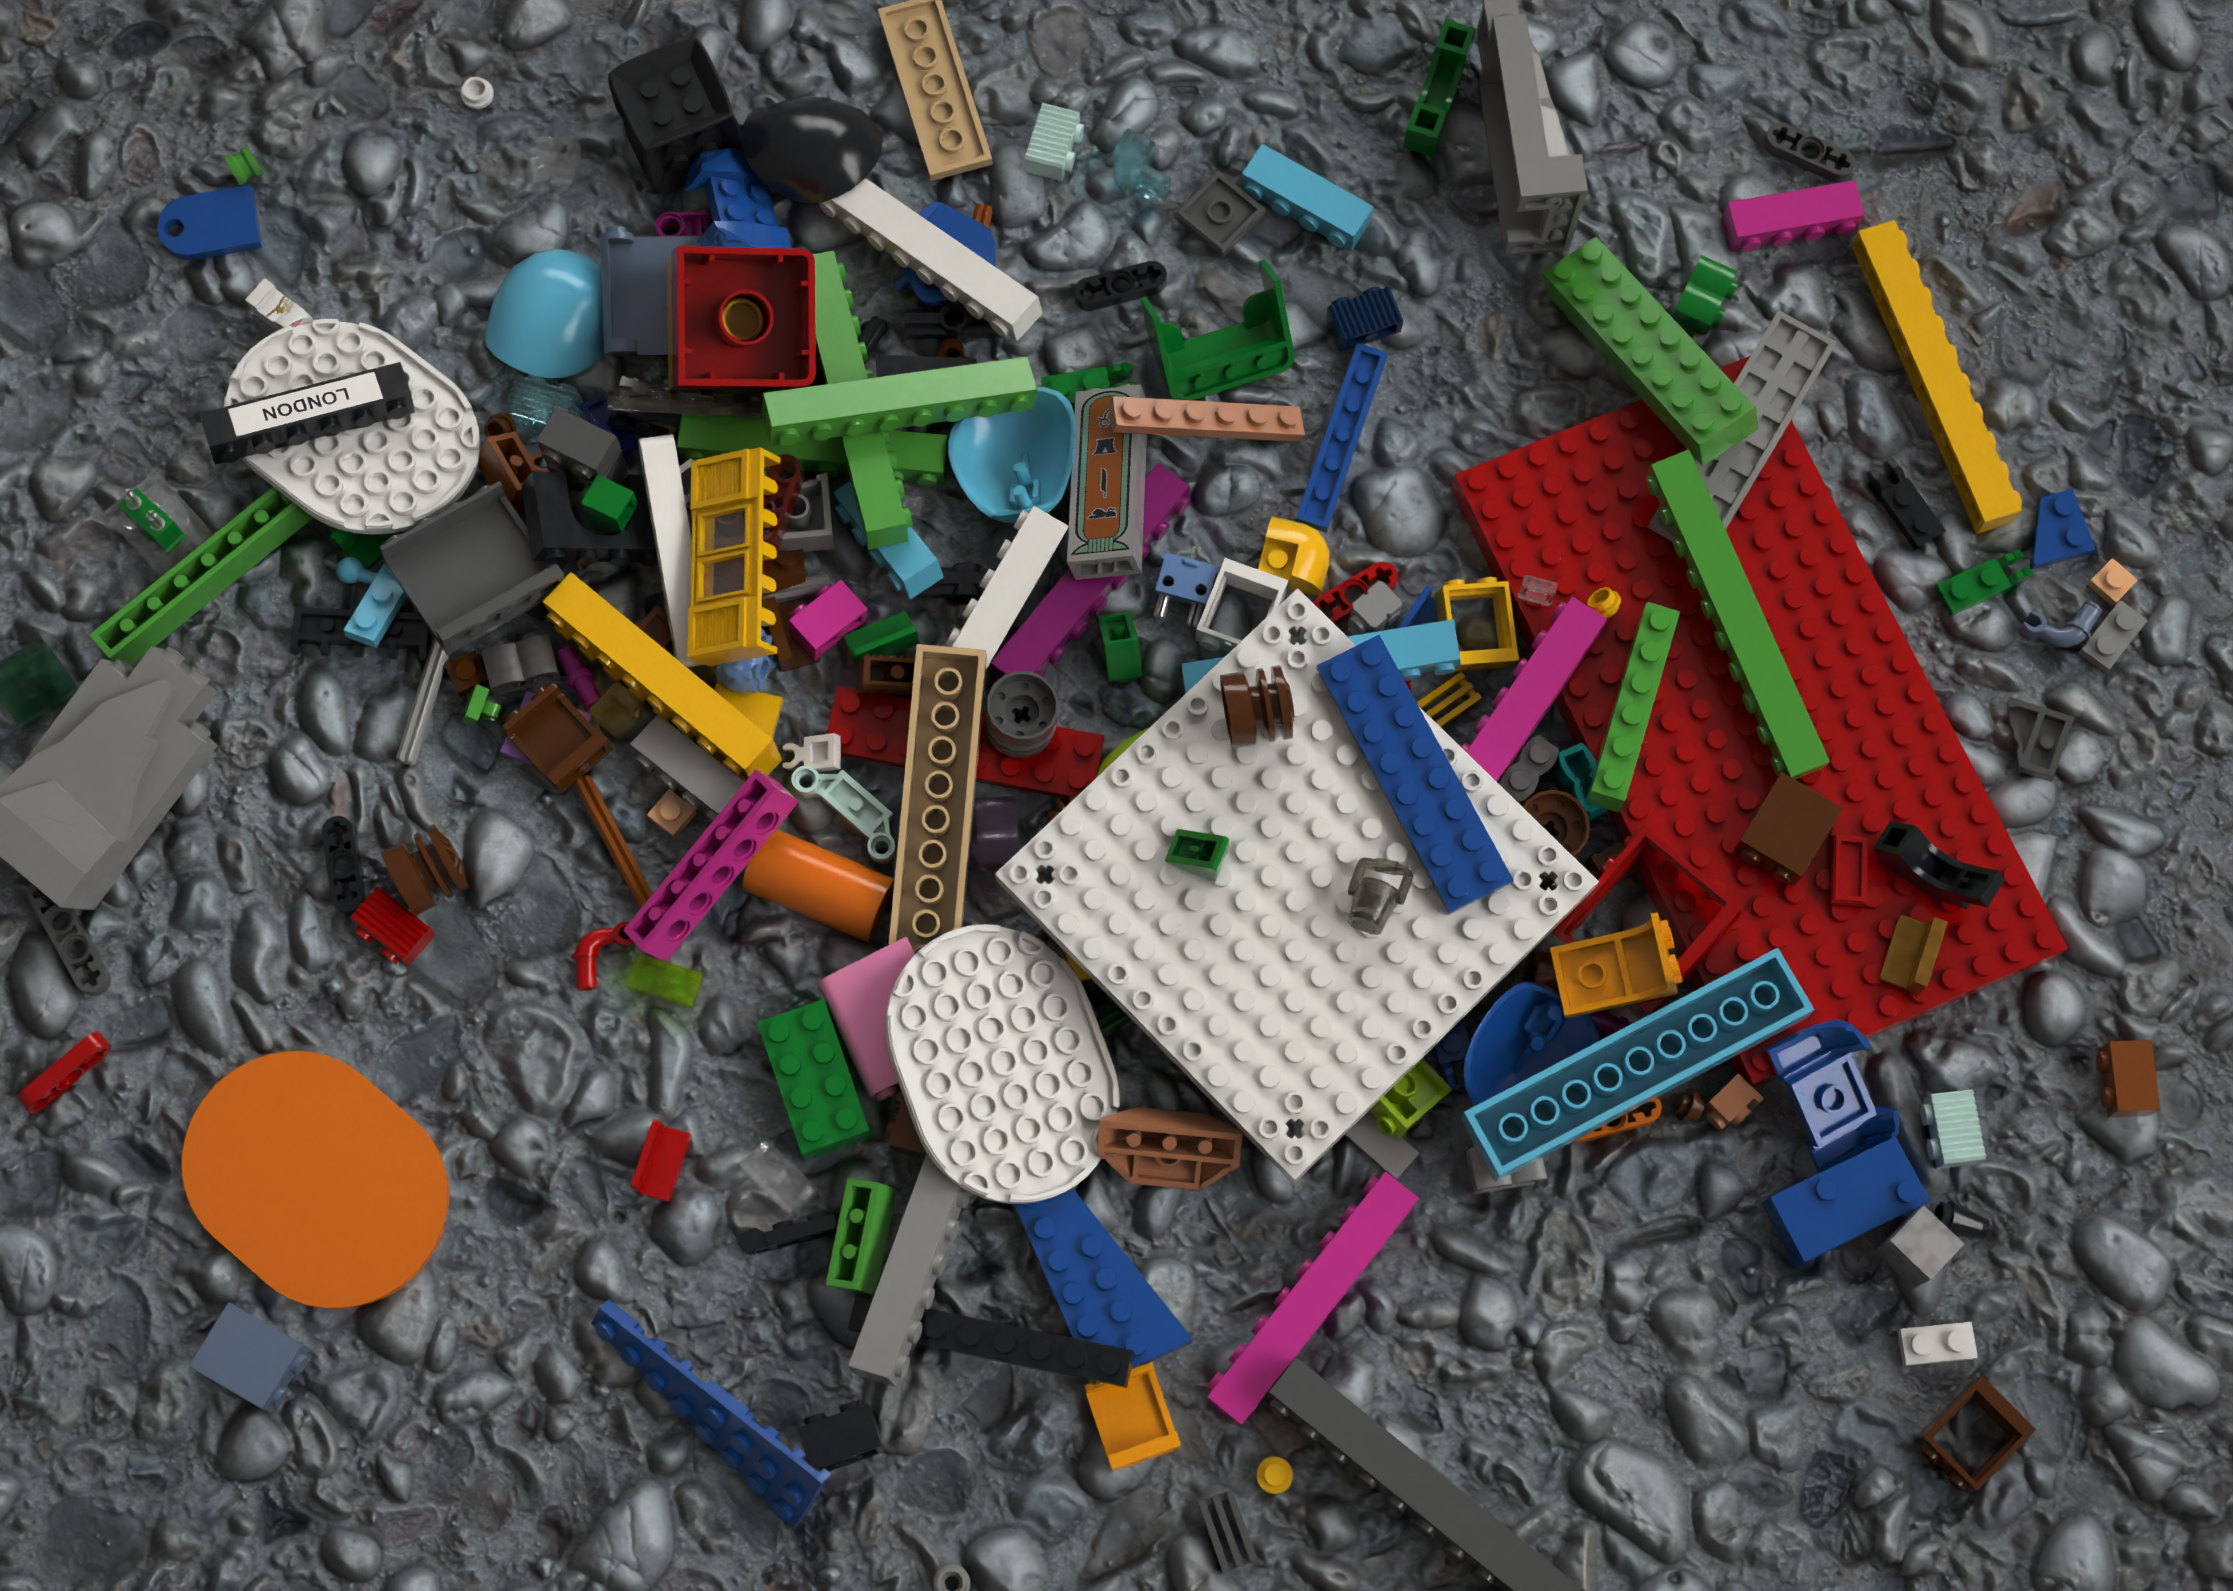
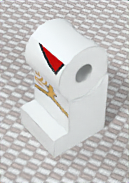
M265 278L245 299L253 314L277 331L290 325L293 328L312 323L313 321L312 317L303 308L284 296Z

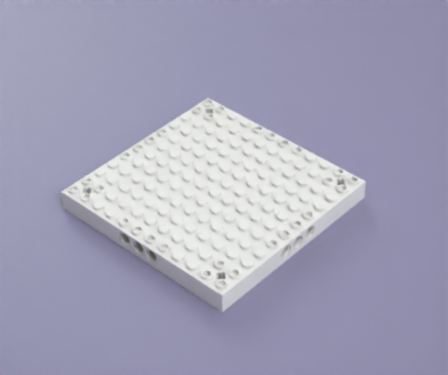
M1298 588L995 873L997 883L1236 1127L1243 1131V1134L1292 1184L1298 1181L1595 889L1599 882L1420 708L1514 880L1513 883L1449 915L1316 670L1318 664L1357 645ZM1291 635H1294L1296 638L1299 635L1303 636V644L1300 645L1298 642L1295 645L1291 644ZM1280 665L1283 675L1290 686L1295 715L1293 738L1283 740L1279 725H1274L1275 742H1269L1262 727L1257 728L1256 745L1233 749L1224 714L1220 675L1243 671L1249 686L1256 685L1257 669L1263 668L1267 683H1271V666ZM1177 829L1221 835L1229 838V850L1216 882L1164 861ZM1044 871L1047 875L1051 871L1053 882L1047 884L1044 881L1040 884L1039 873ZM1541 878L1544 881L1547 878L1553 880L1554 883L1551 887L1553 891L1549 887L1546 891L1541 889ZM1292 1123L1293 1126L1296 1123L1301 1124L1303 1127L1300 1133L1303 1137L1299 1139L1296 1136L1292 1139L1287 1136L1289 1129L1287 1124Z

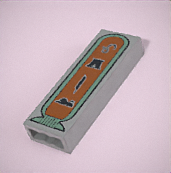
M1126 384L1120 387L1092 388L1087 391L1076 392V452L1071 473L1067 564L1075 580L1142 573L1147 434L1113 432L1108 405L1112 396L1146 398L1141 385Z

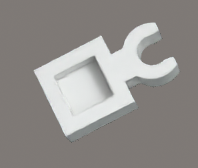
M835 733L804 737V747L794 743H788L783 746L784 751L795 753V757L791 762L783 763V768L790 771H795L801 766H810L817 772L841 769V736Z

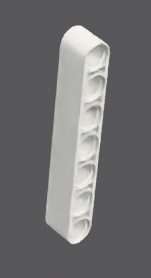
M670 434L638 439L639 453L674 657L687 668L705 665L687 657L688 607H690L692 552L690 544L692 538L674 436Z

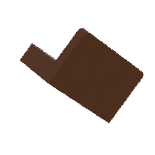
M775 596L763 599V607L772 611L776 617L775 624L770 625L769 628L774 646L777 647V656L782 672L820 662L821 658L814 661L788 632L789 616L797 607L805 604L804 600L799 599L777 605Z

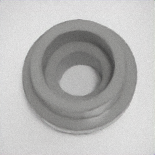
M946 1565L935 1575V1591H949L945 1586V1582L951 1576L957 1577L959 1580V1587L954 1591L970 1590V1577L966 1570L958 1565Z

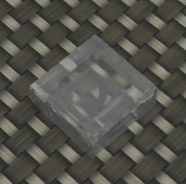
M1524 575L1518 597L1519 599L1551 606L1558 583Z

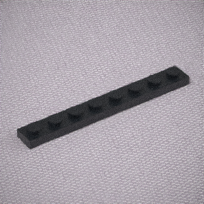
M856 1293L847 1329L858 1333L861 1332L873 1297ZM925 1309L920 1321L922 1323V1332L916 1345L1126 1389L1128 1386L1135 1354L1133 1350L934 1309Z

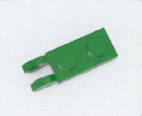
M1127 362L1113 364L1108 368L1103 366L1041 377L1042 387L1060 392L1069 400L1072 408H1075V396L1078 391H1087L1092 388L1120 387L1126 384L1136 385L1135 382L1126 381L1124 383H1116L1110 387L1109 380L1124 378L1133 374L1132 364Z
M2019 549L1999 559H1991L1937 583L1934 589L1949 616L1958 614L2009 591L2012 586L2032 577L2034 573L2029 567L2017 571L2008 578L2002 568L2020 561L2023 557L2022 552Z

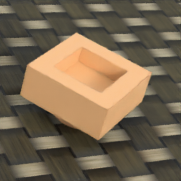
M2112 558L2087 585L2113 607L2138 580Z
M669 789L647 816L675 839L697 812Z

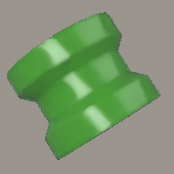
M247 145L241 148L240 153L234 156L229 154L224 157L240 186L245 185L247 179L253 176L258 178L264 175Z

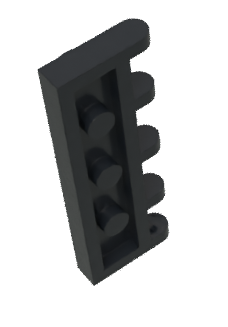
M295 607L290 641L291 654L298 655L301 644L321 645V656H329L331 645L355 646L354 656L363 658L365 647L372 646L345 636L343 630L355 610ZM398 612L377 647L388 648L389 659H397L399 648L419 649V660L426 661L429 654L431 631L419 613Z

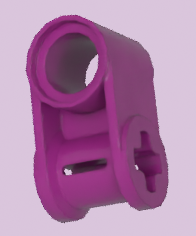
M710 210L666 212L661 214L655 222L657 236H699L700 238L704 234L703 229L706 232L712 224L713 218ZM668 230L678 231L674 235L664 234Z

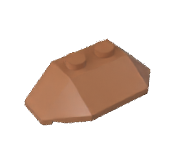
M1136 1107L1100 1117L1097 1154L1102 1159H1105L1130 1184L1202 1190L1222 1178L1228 1172H1232L1239 1167L1243 1131L1209 1114Z

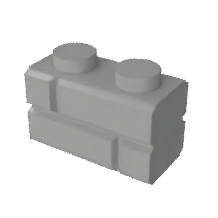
M1376 582L1367 590V594L1361 595L1352 603L1347 625L1348 630L1346 631L1347 635L1354 636L1395 629L1402 607L1401 600L1384 582Z

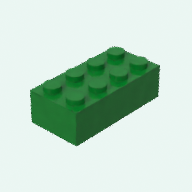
M822 999L757 1022L805 1162L871 1139L872 1135L825 1000Z

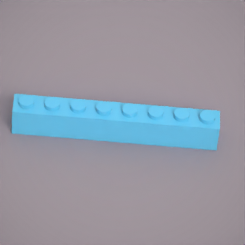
M1454 619L1348 636L1355 645H1359L1380 635L1404 681L1420 678V673L1434 671L1435 675L1450 674L1455 671L1456 667H1461ZM1224 657L1181 664L1185 692L1187 693Z

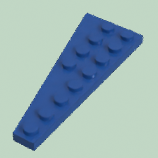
M1073 1188L1044 1201L1014 1204L1072 1338L1133 1350L1135 1354L1131 1369L1147 1364L1192 1343L1189 1333Z
M607 1300L602 1304L591 1323L597 1335L602 1340L609 1342L619 1352L622 1360L628 1366L634 1367L645 1378V1382L651 1390L659 1392L670 1403L671 1409L677 1416L685 1418L695 1428L698 1437L703 1442L710 1444L721 1455L723 1462L729 1468L735 1469L746 1480L748 1487L753 1493L761 1495L772 1506L773 1512L779 1519L787 1521L793 1528L803 1520L831 1474L825 1468L818 1472L805 1462L806 1453L797 1447L794 1451H791L782 1444L779 1439V1432L773 1427L759 1426L754 1422L755 1416L750 1413V1409L710 1379L705 1383L691 1372L693 1365L686 1359L681 1363L676 1361L669 1355L667 1344L662 1340L648 1339L644 1335V1329L639 1326V1322L612 1301Z

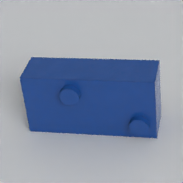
M1895 1136L1769 1197L1761 1204L1796 1268L1922 1207L1931 1200Z

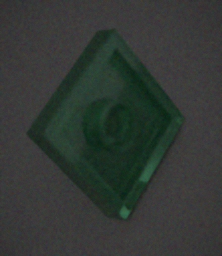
M42 637L0 661V702L20 728L71 698L79 689L77 683Z

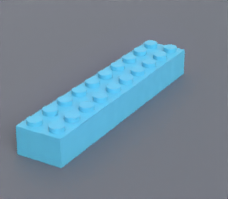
M1776 948L1472 1107L1463 1113L1461 1121L1493 1179L1497 1182L1803 1021L1815 1009L1779 948Z

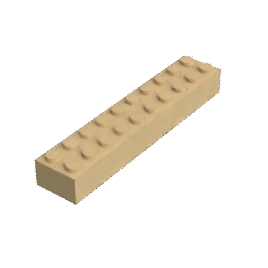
M917 644L889 934V945L907 937L915 954L942 934L963 927L987 653L986 650L923 644Z

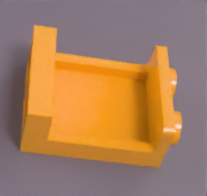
M1153 1362L1131 1369L1127 1389L1103 1383L1093 1385L1092 1381L1084 1385V1390L1112 1472L1181 1449V1443L1177 1432H1175Z

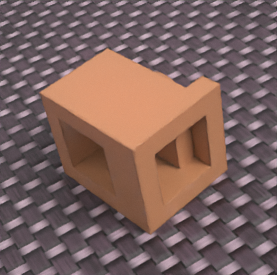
M1738 1073L1704 1106V1110L1708 1113L1706 1118L1720 1131L1730 1121L1737 1126L1751 1112L1747 1105L1753 1110L1764 1098Z

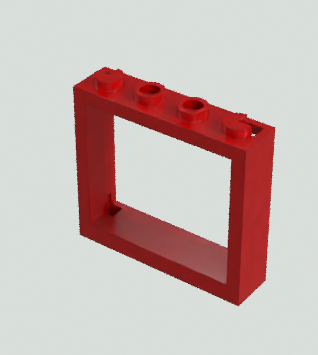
M1643 826L1640 831L1636 829L1630 837L1627 836L1623 842L1625 849L1617 858L1611 856L1600 869L1602 875L1598 879L1599 882L1595 889L1556 926L1557 928L1553 931V934L1565 944L1578 942L1572 935L1650 845L1723 906L1720 912L1677 960L1683 981L1676 983L1678 990L1743 915L1745 909L1648 828ZM1673 995L1636 1004L1650 1015L1661 1009Z

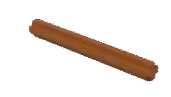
M585 775L577 779L574 786L639 909H641L653 893L591 776Z

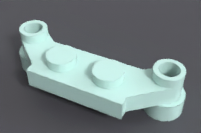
M801 766L793 772L791 782L794 790L806 799L813 797L821 798L868 839L867 848L869 855L878 864L885 865L892 861L896 852V846L891 836L889 825L894 816L889 809L843 769L838 774H818L810 766ZM806 782L812 783L811 786L807 788L802 787V785ZM881 848L888 849L884 854L877 853Z

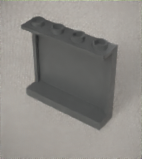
M500 481L493 485L481 487L473 496L462 502L457 501L450 504L442 513L419 521L411 530L403 534L393 535L387 539L385 544L380 546L384 563L447 656L542 603L564 579V573L557 563L553 565L547 564L545 561H532L528 528L504 495L503 486Z

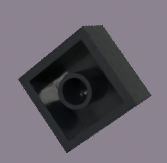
M856 1400L840 1406V1413L828 1417L823 1412L804 1419L805 1425L797 1429L810 1466L818 1472L824 1468L830 1472L886 1452L874 1412L868 1403L861 1404L860 1400Z

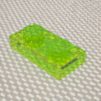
M637 953L626 987L694 1009L705 975Z

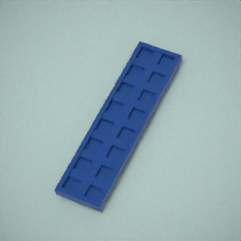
M1380 635L1318 664L1316 670L1448 914L1450 915L1513 883L1514 880Z

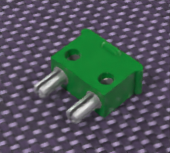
M135 488L133 491L125 489L128 496L122 492L124 500L118 506L126 517L140 529V534L148 541H154L162 550L169 554L187 537L172 518L156 506L138 488Z

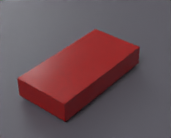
M1834 834L1831 837L1830 905L1866 907L1868 905L1869 837Z

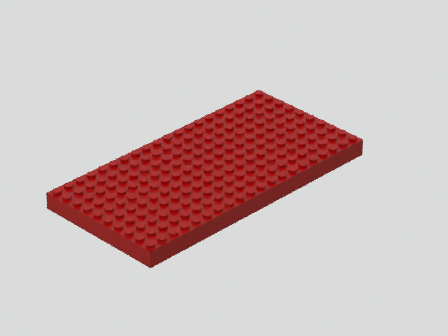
M1750 356L1723 366L1720 369L1734 383ZM1641 399L1456 473L1451 491L1493 577L1497 578V582L1509 581L1513 618L1531 655L1535 652V649L1531 646L1542 630L1548 633L1555 621L1550 618L1561 601L1567 604L1573 596L1588 606L1587 601L1595 591L1604 587H1608L1620 595L1621 603L1618 611L1612 617L1607 618L1605 627L1554 700L1575 745L1583 743L1593 754L1596 764L1638 620L1646 602L1680 611L1626 801L1619 813L1608 810V813L1623 842L1636 829L1640 831L1645 826L1745 909L1743 915L1689 976L1695 991L1762 955L1779 948L1815 1009L1803 1021L1729 1059L1736 1074L1739 1073L1753 1088L1777 1079L1765 1049L1803 1028L1834 1019L1851 1023L1868 1040L2056 959L2068 947L1792 420L1726 528V532L1830 761L1825 768L1798 778L1796 781L1843 809L1804 875L1795 886L1791 883L1784 884L1777 881L1771 876V871L1761 865L1754 866L1747 863L1740 857V853L1734 850L1778 776L1775 774L1770 762V758L1773 755L1768 744L1763 745L1758 737L1756 726L1759 724L1754 712L1750 714L1743 703L1742 694H1745L1741 683L1740 681L1735 682L1730 674L1728 663L1731 661L1726 650L1721 651L1716 643L1714 632L1717 631L1712 619L1707 620L1703 614L1700 601L1703 598L1699 589H1693L1688 580L1686 570L1689 567L1685 558H1680L1677 555L1672 541L1647 528L1660 506L1657 496H1651L1645 482L1651 464L1684 452L1687 449ZM1527 580H1533V581L1541 582L1542 584H1538V585H1539L1540 587H1543V588H1548V586L1546 585V583H1547V584H1549L1552 588H1551V589H1542V588H1539V587H1537V586L1535 585L1536 582L1530 581L1529 584H1526V582H1527ZM1895 821L1917 826L1935 847L1948 856L1966 864L1999 871L2005 880L1988 908L1970 904L1967 909L1948 904L1918 889L1893 871L1872 849L1888 823ZM1834 834L1869 837L1868 905L1866 907L1830 905L1831 837ZM1649 845L1636 860V864L1640 868L1638 874L1661 921L1667 919L1675 950L1680 958L1720 912L1723 906ZM1900 915L1926 924L1934 917L1948 922L1928 986L1919 995L1879 980L1890 940Z

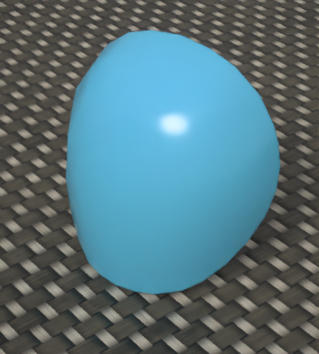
M561 249L537 252L515 265L502 281L491 306L485 330V342L488 349L494 356L509 366L544 378H563L575 375L595 364L605 355L601 266L587 256Z
M1037 387L1034 409H1028L1020 413L1007 412L990 417L979 416L957 421L949 436L948 454L951 467L967 497L988 517L1001 522L1016 523L1021 512L1025 510L1029 513L1033 506L1048 514L1060 502L1074 463L1076 452L1075 415L1071 403L1060 392L1046 387Z

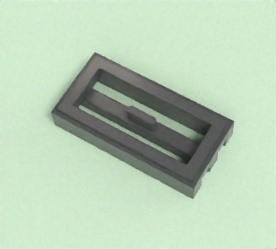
M1233 1489L1198 1501L1222 1573L1257 1561ZM1228 1500L1247 1554L1246 1557L1241 1558L1222 1501ZM1215 1505L1234 1560L1227 1563L1208 1506Z

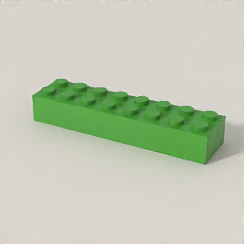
M1594 237L1542 272L1547 296L1684 447L1690 450L1691 454L1702 466L1758 430L1756 407L1597 237Z

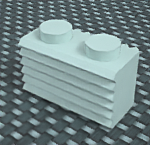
M1046 103L1041 104L1034 131L1025 154V171L1027 173L1062 181L1065 171H1072L1076 155L1075 152H1072L1074 142L1080 144L1084 132V124H1080V112Z
M1972 1089L1930 1094L1923 1099L1924 1104L1920 1106V1116L1923 1125L1929 1126L1931 1139L1927 1140V1153L1930 1160H1935L1937 1169L1976 1165L1986 1160L1977 1106Z

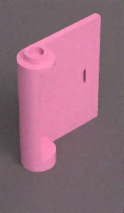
M907 937L817 982L869 1098L877 1097L879 1102L898 1093L896 1087L899 1086V1082L887 1049L885 1020L893 986L903 968L915 955Z

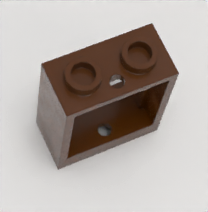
M1983 1376L1972 1379L1914 1440L1921 1446L1918 1450L1927 1461L1933 1465L1938 1463L1948 1473L1945 1477L1954 1488L1960 1492L1965 1490L1967 1493L1978 1491L2030 1437L2036 1428ZM1971 1398L2009 1435L1972 1476L1933 1439Z

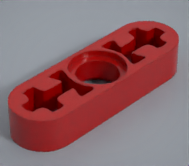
M1387 562L1375 563L1318 596L1312 603L1318 609L1322 605L1325 609H1329L1336 604L1335 597L1337 596L1340 605L1333 608L1331 618H1329L1337 625L1350 616L1352 603L1347 601L1344 596L1347 589L1358 588L1363 594H1367L1368 586L1376 581L1377 573H1380L1382 576L1389 575L1387 586L1394 591L1398 580L1397 570L1392 564Z
M100 1032L91 1033L25 1087L18 1095L17 1100L29 1114L41 1111L100 1062L110 1052L111 1044Z

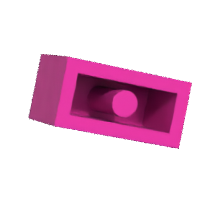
M842 580L833 586L831 584L824 586L816 594V599L808 606L805 604L800 605L789 616L788 632L814 661L843 640L844 635L853 632L866 621L868 609Z

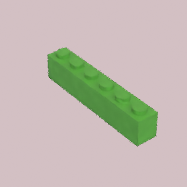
M1646 602L1640 614L1585 803L1619 813L1626 801L1680 611Z

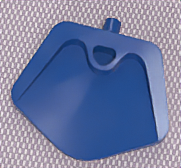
M933 202L927 205L919 213L927 221L996 267V242L986 226L940 202ZM909 266L906 268L901 267L904 274L892 282L899 293L911 285L917 296L930 309L943 308L949 303L963 305L958 300L956 302L950 301L935 284L928 285L917 276L916 271Z

